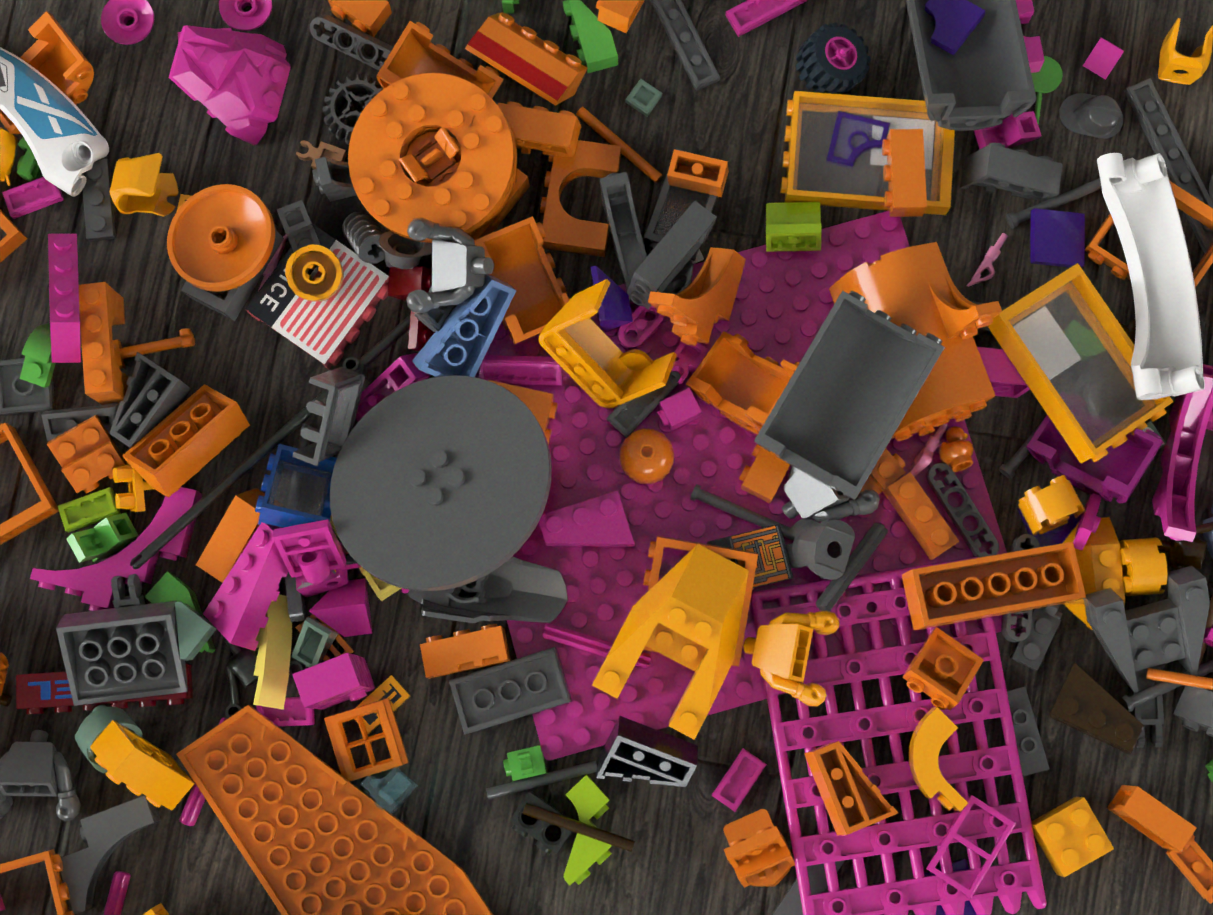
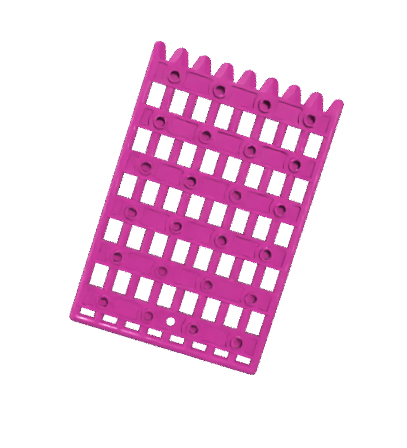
M980 557L857 575L848 588L862 586L863 594L847 597L845 591L830 611L835 613L839 619L845 654L829 657L825 635L818 634L813 630L817 659L807 660L803 683H817L826 690L825 705L827 715L810 718L809 706L796 698L799 720L782 722L778 694L785 692L772 688L764 680L803 915H908V910H913L915 915H936L937 905L942 906L946 915H964L965 901L968 900L977 915H991L994 896L999 897L1006 912L1016 914L1020 910L1022 892L1025 891L1035 908L1044 909L1047 902L993 617L982 618L984 633L972 635L967 634L965 622L954 623L957 637H953V639L984 659L983 662L990 661L995 689L978 691L976 677L974 676L967 688V693L963 695L960 702L951 710L947 708L941 710L955 725L967 722L973 723L977 750L960 752L956 730L947 739L949 754L938 756V764L944 779L949 784L955 783L956 791L966 801L969 799L966 781L983 779L988 806L1016 822L1010 834L1022 832L1027 860L1010 863L1005 841L997 855L998 865L990 866L971 899L938 876H925L920 848L937 846L938 849L961 811L943 814L941 803L937 800L939 794L936 793L931 799L928 798L932 816L914 818L910 790L919 788L913 779L909 761H904L900 733L914 731L923 716L935 706L931 703V699L922 700L921 693H916L909 689L911 702L894 705L889 676L904 674L925 643L912 644L907 616H910L905 589L901 585L902 574L916 568ZM832 580L752 592L751 606L756 636L761 625H769L772 619L786 612L807 614L808 612L815 613L820 611L815 605L818 600V593L824 592ZM890 582L891 590L874 592L873 584ZM807 595L808 603L791 605L790 597ZM779 599L780 607L763 610V601ZM869 602L876 604L877 608L873 613L868 612L866 609V605ZM896 618L901 646L884 648L880 620ZM868 622L873 650L856 652L852 625ZM935 627L927 628L928 637ZM878 678L883 706L866 709L862 681ZM850 683L855 711L838 713L834 685ZM1000 717L1005 745L989 748L984 720ZM888 735L893 763L876 766L872 737ZM860 739L865 764L862 772L872 784L878 787L882 795L899 793L903 820L886 823V819L875 823V825L867 826L851 834L837 835L836 831L830 832L826 807L808 762L809 776L792 779L787 751L804 748L806 753L816 749L815 746L826 745L839 741L844 746L846 741ZM1011 774L1016 802L999 805L994 777ZM814 806L819 834L802 836L797 808ZM982 808L970 809L956 833L977 847V839L994 837L996 845L1007 825ZM953 838L950 843H956L958 841ZM948 845L940 858L941 871L969 889L982 868L980 856L966 847L970 869L953 872ZM909 850L914 878L896 880L892 853ZM881 855L885 883L868 885L863 857ZM852 859L857 887L840 890L835 862ZM824 864L828 892L811 894L807 866Z

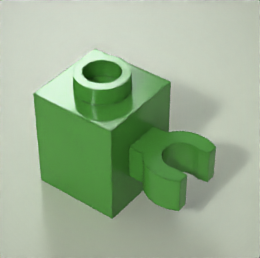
M541 745L507 753L508 759L503 760L506 776L512 775L513 781L547 773Z

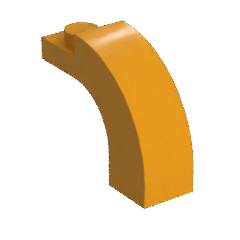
M932 707L919 721L912 734L909 745L910 770L916 785L926 798L931 799L938 793L937 800L950 811L953 808L954 810L961 811L968 802L944 779L938 764V756L942 745L958 727L938 707Z

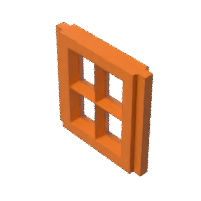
M389 698L324 718L341 775L348 781L357 780L409 763ZM377 712L383 732L368 737L362 716ZM357 718L363 739L348 743L342 723ZM385 738L391 758L376 762L370 742ZM365 744L371 764L356 769L350 748Z

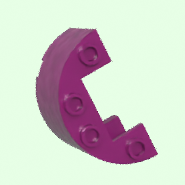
M1063 392L1059 394L1091 442L1114 427L1108 419L1102 416L1096 418L1090 415L1084 399L1078 395L1070 394L1069 396ZM1046 415L1027 445V449L1040 464H1044L1046 461L1053 474L1057 477L1065 475L1066 479L1070 480L1072 486L1090 495L1092 493L1100 495L1102 500L1111 502L1113 498H1118L1116 500L1118 503H1125L1158 452L1163 440L1153 431L1146 430L1144 432L1136 428L1134 435L1131 432L1126 435L1128 438L1126 442L1114 449L1112 446L1106 448L1108 454L1096 462L1089 459L1080 463L1049 416Z

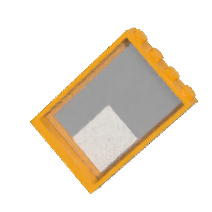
M794 91L793 99L787 101L786 116H791L790 126L786 125L784 142H789V150L784 151L782 167L787 168V177H782L780 191L785 194V202H820L822 206L889 211V207H885L884 202L885 191H889L888 181L884 182L883 169L884 165H887V156H883L882 148L874 147L865 150L856 158L853 167L826 161L836 118L839 112L889 123L886 139L890 129H923L927 208L924 214H947L951 206L955 130L939 127L938 121H931L927 115L925 101ZM842 117L833 156L848 160L851 152H853L848 145V138L853 132H864L868 136L869 141L881 140L884 126ZM856 134L851 138V144L855 148L860 144L866 143V138L861 134Z
M1078 263L1004 309L993 318V323L987 326L1080 463L1089 459L1096 462L1108 454L1106 448L1112 446L1114 449L1128 440L1126 435L1129 432L1134 435L1136 428L1143 430L1147 427L1145 421L1151 419L1153 422L1167 413L1164 408L1173 403L1170 396L1150 400H1138L1136 398L1131 368L1135 345Z

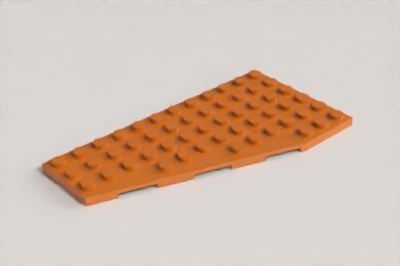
M247 705L176 754L281 915H493L465 871L459 865L251 705Z

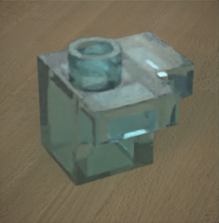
M398 767L393 768L384 778L368 775L361 783L370 792L369 795L375 799L374 804L382 811L385 809L389 813L396 812L418 787Z

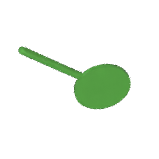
M1044 56L1045 61L1040 71L1031 73L1034 89L1037 92L1035 117L1038 126L1042 93L1054 91L1060 85L1063 76L1058 62L1048 56Z

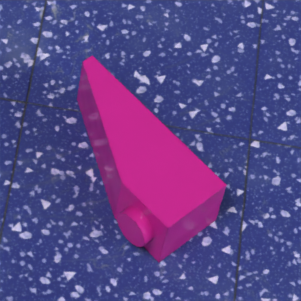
M417 353L400 356L361 393L356 414L358 422L369 410L387 396L403 387L428 379L431 376L419 370L412 362Z

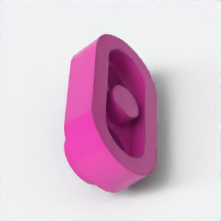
M639 306L632 313L633 322L619 328L618 339L620 344L629 350L640 348L661 326L664 315L657 313V308L651 306L649 310L644 306ZM653 313L656 317L654 320L649 321L645 318V315ZM634 332L637 338L631 341L627 338V334Z

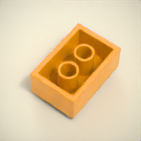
M114 720L109 723L90 746L97 756L94 760L101 767L108 770L105 774L110 780L118 785L121 782L127 784L126 787L137 796L141 794L146 795V799L158 808L163 805L173 810L195 784L170 754Z

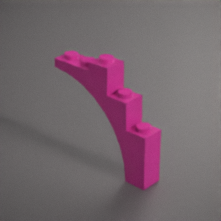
M1203 364L1204 389L1177 396L1168 417L1171 433L1160 458L1163 474L1152 499L1154 514L1161 517L1164 535L1176 541L1186 540L1193 542L1196 535L1194 513L1196 477L1202 443L1213 407V366Z
M180 487L169 498L165 496L162 506L151 524L142 534L118 554L102 562L72 570L52 571L33 568L30 579L39 581L38 587L55 591L56 585L65 587V593L82 596L81 602L90 604L89 610L91 611L114 608V596L111 581L114 576H122L123 581L125 578L124 584H128L127 579L129 575L137 574L141 585L142 582L151 584L159 552H161L160 557L176 561L177 556L186 558L196 519L139 569H133V566H130V562L134 557L202 498L203 494L197 490Z

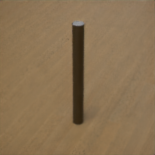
M529 803L525 805L523 814L632 852L634 840Z

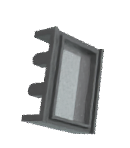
M339 367L310 377V384L329 390L326 403L318 400L307 403L306 407L309 412L323 417L320 430L311 426L303 428L301 436L315 443L294 451L292 457L318 466L319 462L339 454L345 440L353 430L366 375Z

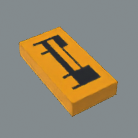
M391 675L357 707L389 698L394 712L410 697V694ZM377 712L362 716L367 734H370L380 725Z

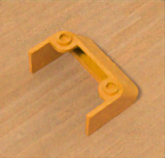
M608 279L575 294L544 326L539 336V343L599 406L614 408L666 386L677 355L675 352H672L653 361L641 350L632 349L623 353L590 317L594 316L601 306L610 285Z

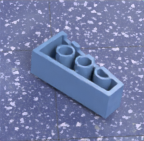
M485 274L483 287L474 289V293L454 308L440 330L432 335L412 362L419 370L435 377L451 375L475 377L517 290L507 282Z

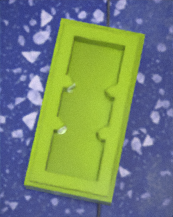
M111 487L58 505L65 531L68 533L100 522L106 517L121 514L119 508H116L115 494Z

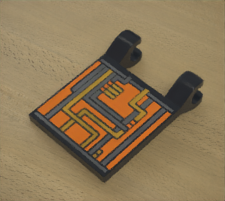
M780 524L707 542L710 545L758 553L753 588L794 578ZM731 558V561L744 567L743 560Z

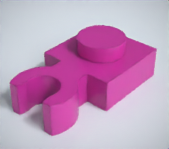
M681 342L675 350L677 357L671 372L676 371L680 374L679 384L685 381L689 372L692 374L695 372L709 351L698 342L696 346Z

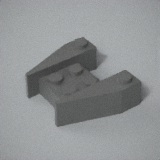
M1193 566L1167 572L1166 585L1169 599L1125 610L1123 600L1111 588L1086 594V598H1084L1088 623L1121 679L1134 692L1138 691L1136 671L1178 660L1191 675H1197L1210 600L1206 577Z

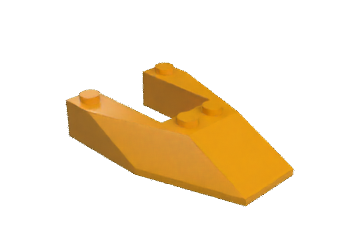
M697 544L633 605L592 686L618 699L644 647L647 646L695 671L669 720V727L695 740L735 658L749 570Z

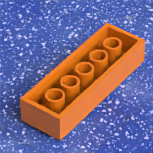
M1073 542L916 568L902 574L913 630L1071 603L1086 598Z

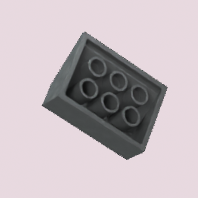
M177 601L64 614L56 627L74 706L187 692L185 660L180 659L175 611V602Z

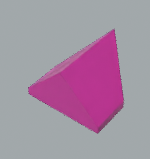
M366 578L348 580L346 585L329 590L309 610V612L343 637L373 634Z

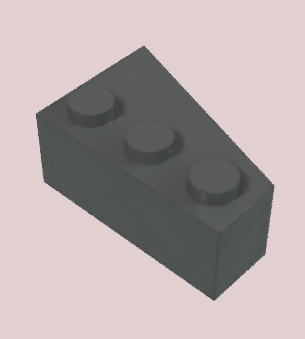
M990 143L988 146L964 157L960 188L969 189V186L976 185L986 187L985 192L994 193L995 189L1011 191V196L1046 201L1059 195L1063 164L1052 161L1053 159L1048 156L1037 157L1029 155V152L1026 150H1012L1005 148V145L1001 143Z
M137 352L135 357L137 362L132 377L129 376L126 383L128 388L124 400L120 401L109 433L130 448L178 408L191 390L181 380L139 352Z
M1185 685L1173 714L1183 721L1182 726L1196 732L1202 729L1206 731V734L1213 737V692Z

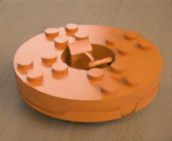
M422 73L392 83L380 91L366 105L351 135L348 166L354 190L363 206L378 222L397 235L413 240L409 237L407 228L414 218H425L433 223H439V226L459 228L470 235L476 232L477 228L481 229L482 225L485 226L486 221H491L505 204L516 176L517 149L514 135L507 119L486 92L475 84L457 76L443 73ZM426 238L424 241H417V242H422V243H423V242H428V243H432V239Z

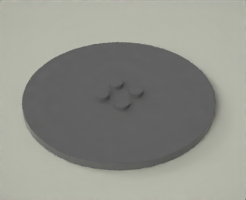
M451 375L429 378L403 387L384 398L361 418L345 440L338 454L330 485V509L337 535L350 556L363 569L383 582L399 588L416 591H439L456 588L476 581L508 561L523 546L537 526L545 509L551 486L552 465L547 439L537 419L525 403L504 387L493 382L475 377Z

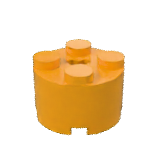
M315 244L304 246L295 251L289 257L285 268L286 279L291 290L299 297L312 302L325 301L334 296L340 289L344 277L343 267L338 257L328 248ZM315 266H319L318 271L322 273L321 277H316L314 281H311L312 276L308 274L309 269L314 270Z
M1065 475L1049 482L1050 486L1043 489L1040 486H1036L1027 490L1024 493L1025 496L1018 500V506L1034 536L1038 532L1039 534H1044L1068 523L1067 520L1071 514H1074L1075 518L1085 512L1070 480H1067Z
M1159 538L1120 541L1124 592L1126 596L1164 593L1165 590L1160 587L1167 584V561L1165 553H1159L1157 546L1162 545Z

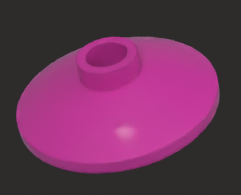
M109 0L101 14V25L105 34L114 42L124 45L135 44L146 38L151 32L155 20L153 9L147 0ZM128 20H134L133 24L126 25Z
M219 0V11L225 23L230 27L240 31H250L262 26L267 21L272 11V0ZM246 6L252 7L250 11L243 12Z

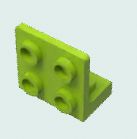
M820 202L766 204V252L821 251Z

